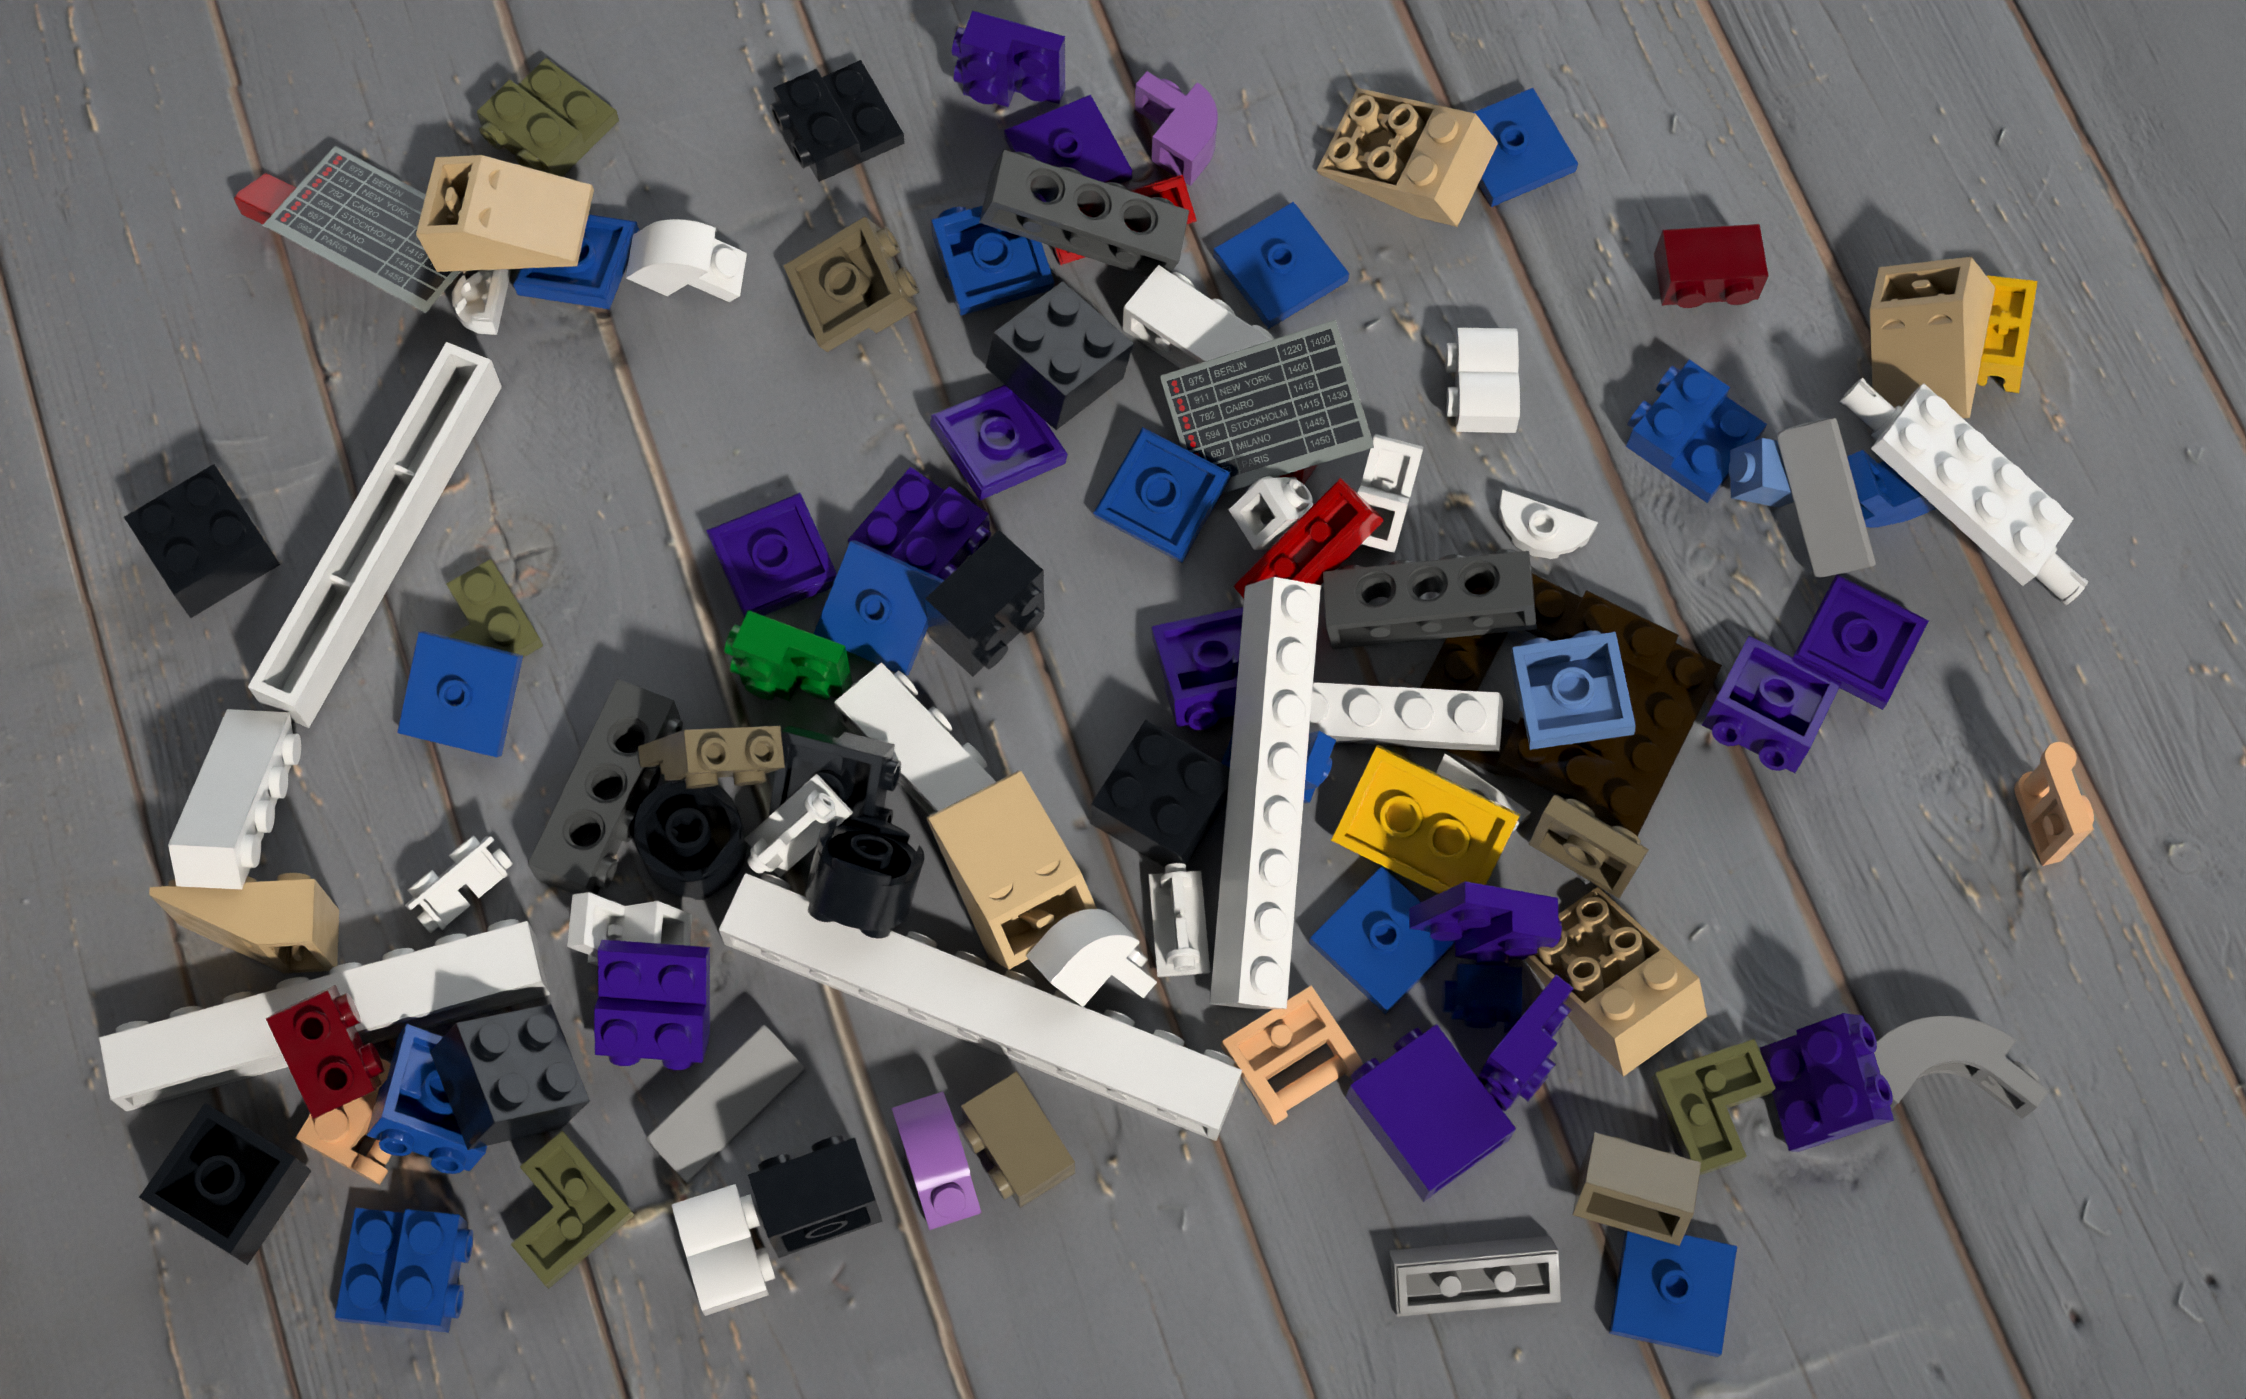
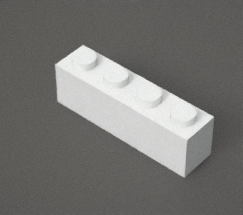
M1160 265L1155 268L1123 307V330L1180 369L1274 339L1261 326H1251L1235 316L1230 306L1222 300L1216 298L1211 300L1196 290L1193 283L1184 275L1178 272L1171 273Z
M881 662L834 702L838 720L849 732L895 744L893 759L901 761V773L898 783L929 816L995 783L996 781L984 770L987 767V763L982 755L970 743L961 746L950 734L953 729L945 716L933 706L927 710L915 698L918 695V691L912 682L900 671L893 675Z
M1313 682L1309 733L1321 731L1334 738L1338 743L1500 752L1503 699L1498 692Z
M226 710L168 844L176 886L242 890L250 868L258 866L262 838L264 833L272 831L275 819V805L278 798L286 796L289 770L291 765L299 763L301 756V738L299 734H293L290 712Z

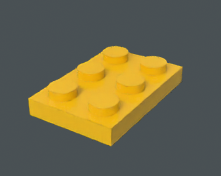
M1378 745L1366 766L1331 841L1440 894L1465 881L1487 885L1521 814Z

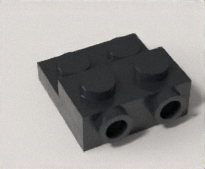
M862 60L821 77L816 68L773 88L776 102L770 104L773 117L781 131L790 130L795 139L791 141V146L799 164L803 169L810 166L818 182L905 144L903 131Z
M789 725L782 731L785 768L775 772L769 816L815 774H818L853 812L839 826L850 825L852 817H870L892 824L893 810L885 808L884 805L887 790H895L901 773V761L893 759L895 744L844 732L837 738Z

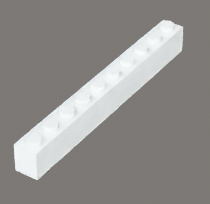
M747 873L744 874L719 928L724 945L1217 1141L1242 1074L1241 1069L1234 1067L1235 1061L1229 1056L1209 1049L1205 1050L1204 1054L1183 1047L1185 1043L1183 1039L1164 1030H1155L1154 1034H1150L1133 1027L1135 1022L1131 1018L1113 1010H1105L1104 1014H1100L1087 1009L1060 990H1056L1054 995L1035 988L1036 983L1021 973L1007 970L1005 975L985 968V961L968 952L957 951L955 956L936 949L937 943L934 940L917 932L909 931L906 936L891 931L888 937L876 939L866 936L860 929L844 926L836 922L818 921L808 913L809 901L807 897L790 891L791 886L786 881L763 873L760 878Z

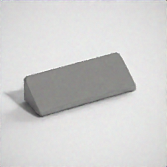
M1836 417L1802 423L1779 431L1776 438L1815 577H1827L1876 565Z
M763 1025L647 1136L646 1140L650 1147L688 1184L806 1069L766 1025Z
M1550 1236L1389 1251L1397 1317L1561 1302L1559 1253L1557 1246Z

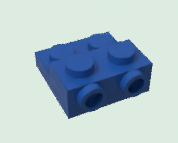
M983 205L968 210L965 207H953L940 213L938 218L931 220L932 237L945 277L949 280L960 316L1050 291L1055 285L1042 243L979 223Z
M1689 359L1681 370L1671 366L1656 387V391L1661 393V395L1653 405L1644 400L1635 410L1627 424L1633 430L1626 447L1708 503L1729 477L1730 450L1759 439L1767 424L1728 398L1727 394L1730 387Z
M406 1024L399 1033L387 1079L379 1088L366 1136L380 1140L379 1147L388 1154L406 1156L411 1152H415L432 1158V1167L440 1172L457 1174L463 1170L470 1171L486 1153L487 1146L467 1150L430 1053L443 1037Z
M355 1208L335 1319L340 1322L449 1333L451 1319L459 1318L463 1306L464 1288L463 1285L458 1284L461 1263L469 1262L473 1248V1230L467 1229L468 1222L458 1214L405 1209V1213Z

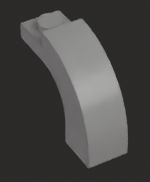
M1932 1016L1907 1022L1877 1041V1050L1874 1052L1880 1074L1886 1078L1892 1091L1893 1102L1890 1105L1891 1110L1901 1101L1917 1079L1935 1073L1954 1074L1972 1081L2021 1119L2040 1105L2049 1093V1090L2039 1083V1077L2032 1069L2023 1063L2011 1062L2005 1057L2017 1040L1989 1024L1965 1017Z

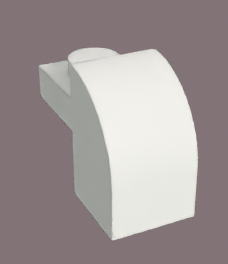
M680 219L657 221L633 235L626 279L665 296H669L689 284L731 302L740 297L747 253L715 239L716 228L710 225Z
M1375 434L1373 437L1374 448L1370 449L1358 494L1384 521L1362 544L1395 553L1424 447Z
M590 892L572 895L567 947L588 954V963L598 966V948L602 939L690 946L692 914L659 901L623 906Z
M1100 909L1081 910L1064 917L1053 925L1026 955L1052 985L1082 1007L1111 975L1142 998L1157 983L1142 967L1148 958L1136 948L1140 941L1113 914Z

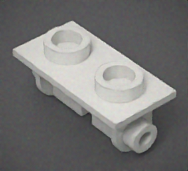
M815 774L745 838V841L751 846V856L748 857L747 862L751 869L758 874H762L765 871H774L781 877L816 846L820 830L827 822L838 819L837 827L853 812L818 774Z
M474 835L471 836L449 855L455 863L438 877L431 870L407 890L413 898L405 906L409 910H412L418 904L421 906L424 912L417 919L430 934L438 927L444 930L450 922L471 906L458 891L463 885L466 884L480 898L501 879L508 876L505 870L513 865V863L500 848L493 854L487 850L486 847L494 841L491 836H486L480 842Z
M1183 863L1168 864L1165 866V873L1149 874L1157 977L1209 974L1210 962L1201 871L1187 872L1186 864Z

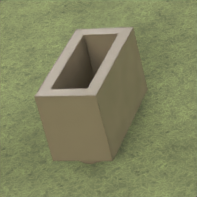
M1017 1071L961 1105L965 1122L958 1126L960 1132L974 1154L984 1150L994 1168L987 1171V1174L1004 1200L1012 1195L1021 1208L1075 1174V1161Z
M1594 1132L1581 1165L1572 1215L1680 1246L1694 1215L1701 1162L1680 1157L1674 1153L1663 1152L1631 1143L1618 1137H1610Z

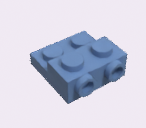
M1584 631L1570 639L1557 641L1535 638L1522 643L1520 646L1512 647L1511 668L1519 709L1523 713L1530 750L1634 735L1636 725L1616 632L1601 634L1599 631Z

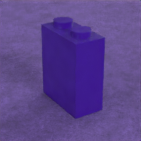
M1437 1024L1425 1033L1419 1027L1408 1032L1393 1045L1397 1052L1381 1064L1376 1058H1373L1360 1066L1350 1076L1354 1083L1350 1085L1346 1095V1099L1423 1202L1508 1142L1516 1130L1515 1126Z

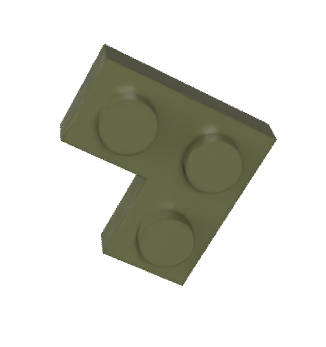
M492 559L446 583L450 593L469 622V625L447 637L520 654L523 657L543 647L541 639Z
M1755 1039L1655 1072L1651 1077L1684 1158L1701 1162L1700 1175L1741 1162L1747 1157L1727 1108L1771 1094L1776 1089Z
M563 1130L520 1166L554 1208L511 1243V1246L548 1289L634 1216L629 1207Z

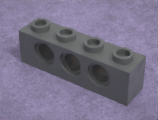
M1003 150L990 172L979 223L1149 277L1158 265L1172 272L1179 263L1189 210L1174 206L1171 201L1164 198H1150L1129 191L1119 183H1104L1083 176L1078 170L1073 168H1058L1037 161L1032 155L1024 152ZM1032 192L1040 194L1046 202L1035 198ZM1078 207L1086 209L1092 217L1084 215ZM1125 222L1132 224L1138 232L1129 229Z
M1501 549L1492 552L1490 555L1471 557L1451 554L1432 561L1413 562L1411 560H1396L1388 565L1373 567L1346 565L1338 570L1323 572L1326 628L1332 649L1537 629L1529 551L1517 552L1512 549ZM1478 587L1491 588L1489 592L1481 595L1470 593ZM1428 592L1439 593L1436 598L1430 600L1419 598ZM1378 597L1388 598L1386 602L1379 605L1368 604L1371 600Z
M616 680L528 862V866L536 880L572 894L590 892L597 895L600 888L607 889L616 873L618 861L614 858L622 841L629 842L635 833L636 811L644 794L648 795L657 787L661 775L660 766L640 767L639 751L628 754L621 752L620 748L625 741L632 738H640L646 744L682 731L683 722L680 720L674 700L625 681ZM615 783L623 786L620 794L613 799L603 800L598 798L600 790L608 784ZM591 829L601 832L599 839L594 844L586 847L576 845V840L582 832Z

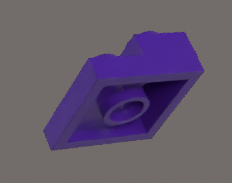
M976 11L971 12L966 28L959 27L957 29L952 44V56L958 57L953 80L963 84V95L970 96L982 104L991 105L995 103L1005 107H1009L1014 92L1021 93L1033 101L1042 102L1046 100L1060 104L1065 91V36Z
M909 467L849 537L848 545L850 541L856 540L945 580L961 566L969 555L975 553L990 539L989 514L950 486L943 490L918 471Z
M1243 607L1151 626L1152 640L1164 675L1165 691L1176 727L1189 725L1195 730H1205L1215 725L1219 718L1234 715Z
M1748 636L1702 726L1712 730L1713 737L1719 743L1725 746H1736L1739 744L1758 754L1761 763L1767 768L1776 771L1787 769L1796 773L1810 750L1842 682Z
M1466 881L1409 908V929L1430 932V937L1435 940H1455V957L1476 960V966L1484 969L1505 968L1508 966V961L1512 959L1525 960L1528 956L1536 955L1540 947L1553 948L1558 944L1562 932L1561 921L1558 918V898Z
M602 939L598 948V999L594 1007L595 1055L609 1056V1061L618 1066L634 1065L641 1058L662 1060V1064L672 1070L690 1068L695 1062L703 1063L710 1041V947Z
M1557 974L1489 1055L1478 1076L1480 1082L1503 1111H1507L1508 1108L1510 1109L1519 1096L1529 1102L1556 1065V1063L1549 1059L1558 1044L1553 1037L1572 1011L1565 1002L1574 989Z
M1842 1013L1797 1029V1034L1760 1047L1762 1058L1776 1088L1772 1094L1789 1151L1800 1152L1894 1121L1890 1107L1893 1102L1892 1091L1886 1078L1880 1074L1874 1054L1877 1050L1876 1037L1862 1015Z

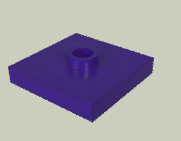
M1091 95L1004 130V139L1011 152L1030 154L1037 161L1058 168H1073L1078 170L1083 176L1104 183L1114 182L1121 184L1132 179V169ZM1033 192L1038 200L1046 202L1040 194Z
M1006 385L931 415V428L979 500H983L1066 463L1068 454L1046 421Z
M801 493L706 530L744 618L748 610L764 616L831 589L837 576L834 565Z
M1836 574L1793 658L1842 682L1839 687L1840 689L1883 710L1929 620Z

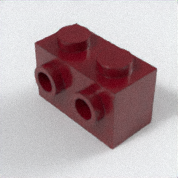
M1760 224L1662 230L1654 252L1662 306L1678 305L1682 308H1694L1711 302H1727L1730 305L1746 304L1752 300L1759 299L1769 277Z
M336 985L281 1009L266 1018L313 1119L375 1091L382 1084L378 1076L384 1072L380 1056L371 1042L366 1045L363 1044L355 1025L361 1023L356 1005L348 993L340 995Z

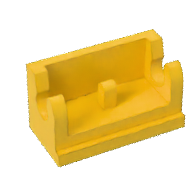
M1987 275L1988 279L1995 286V292L1977 384L1985 386L1988 376H1999L2004 379L2003 386L2005 392L2019 393L2038 281Z

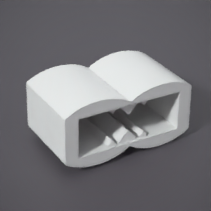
M1457 328L1455 343L1446 344L1445 370L1446 373H1454L1455 387H1447L1446 415L1447 417H1455L1456 432L1516 433L1520 418L1517 328Z
M736 1184L671 1204L701 1310L705 1316L769 1295L765 1282L776 1278L767 1248L755 1249L750 1229L758 1227L760 1224L751 1194L740 1197Z

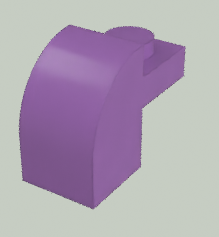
M1146 71L1135 86V110L1161 126L1152 136L1151 161L1172 175L1183 174L1185 183L1191 186L1209 164L1215 151L1218 121L1216 104L1210 93L1198 82L1187 95H1184L1179 87L1170 80H1160Z
M942 1091L891 1108L929 1230L982 1213L961 1140L944 1092Z

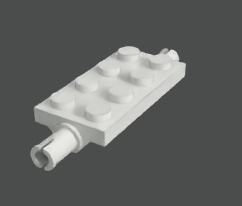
M1863 377L1845 393L1840 403L1847 406L1873 430L1871 436L1877 441L1871 449L2022 586L2036 577L2064 605H2068L2081 594L2088 584V580L2082 578L2056 554V545L2074 518L2057 501L2049 497L2028 478L2018 466L2014 465L1987 441L1983 434L1976 431L1957 414L1944 399L1936 395L1923 383L1910 395L1902 407L1898 405L1894 408L1867 384Z

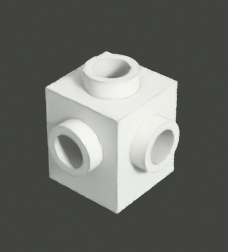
M1266 476L1253 483L1247 492L1228 510L1253 549L1263 550L1270 549L1313 506V498L1308 488L1298 481L1296 477L1273 478L1272 476Z

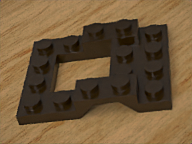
M1532 573L1537 629L1525 631L1550 641L1570 639L1584 631H1599L1601 634L1616 632L1636 725L1635 733L1629 736L1530 750L1524 718L1520 717L1518 723L1502 717L1500 752L1444 750L1494 775L1524 778L1564 799L1578 800L1593 810L1595 818L1611 827L1621 826L1638 837L1722 665L1676 643L1679 635L1587 590L1583 597H1580ZM1478 587L1472 590L1471 593L1481 595L1489 592L1491 588ZM1509 632L1446 638L1420 688L1478 691Z

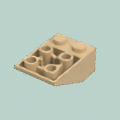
M1357 88L1316 171L1324 177L1418 218L1458 227L1498 142L1476 113Z
M484 155L435 157L416 235L437 272L578 266L594 188L591 184Z
M1972 257L1879 267L1870 307L1872 386L1894 408L1898 405L1902 407L1910 395L1924 383L1936 395L1944 399L1962 418H1970L1995 292V286Z
M1019 770L926 817L990 960L1007 969H1011L1028 960L1026 955L1058 921L1081 910L1097 909L1080 869L1022 771Z
M285 873L279 875L277 881L256 882L255 878L247 876L242 890L176 886L175 879L170 880L168 886L150 887L149 895L180 926L284 974L330 971L338 965L339 909L315 879H311L309 875Z
M1599 887L1558 914L1562 925L1560 940L1555 947H1540L1536 955L1528 956L1525 959L1545 987L1557 974L1574 988L1565 1002L1572 1009L1568 1017L1588 1043L1623 1077L1707 1017L1699 977Z

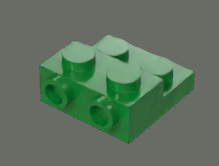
M749 610L742 625L735 624L727 637L724 653L733 656L730 672L739 675L742 684L745 685V689L759 698L773 700L776 696L790 701L797 684H800L801 689L809 695L828 700L830 696L839 698L853 684L846 646Z

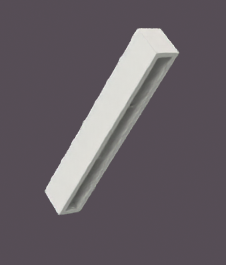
M448 342L443 346L248 685L249 690L263 709L274 712H290L291 721L310 728L502 388L490 359Z
M1272 577L1245 586L1210 1004L1255 1010L1287 1009L1321 585Z
M515 919L503 920L490 925L487 928L488 932L470 937H467L465 934L447 935L438 939L435 942V946L418 951H414L412 948L396 949L384 954L382 961L363 966L356 962L341 964L333 967L329 971L330 975L312 980L306 977L286 979L276 985L277 989L257 995L250 991L231 994L223 999V1004L202 1009L199 1006L183 1007L171 1012L169 1019L151 1024L147 1021H133L122 1024L115 1029L116 1033L99 1037L110 1100L127 1112L288 1067L266 1018L281 1009L336 985L340 995L348 993L354 1001L361 1019V1023L355 1025L364 1045L370 1042L373 1044L398 1037L406 1024L424 1030L550 995L536 934L528 921L519 923Z

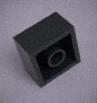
M1062 281L994 331L985 368L1050 426L1057 430L1124 378L1134 343Z
M215 464L124 516V519L169 589L190 618L280 565Z
M998 530L925 598L930 638L972 677L983 667L991 669L1005 656L1008 651V643L1020 632L1023 635L1030 633L1044 617V570Z
M1145 719L1092 801L1090 824L1163 867L1172 863L1187 865L1227 802L1230 768Z
M551 1004L458 1022L430 1051L467 1150L561 1129L590 1102Z
M204 1103L139 1198L248 1266L311 1173V1170L293 1155L209 1104Z
M843 1136L823 1139L811 1146V1153L791 1159L789 1154L774 1156L759 1163V1171L748 1174L768 1239L778 1258L883 1222L855 1137L844 1141Z

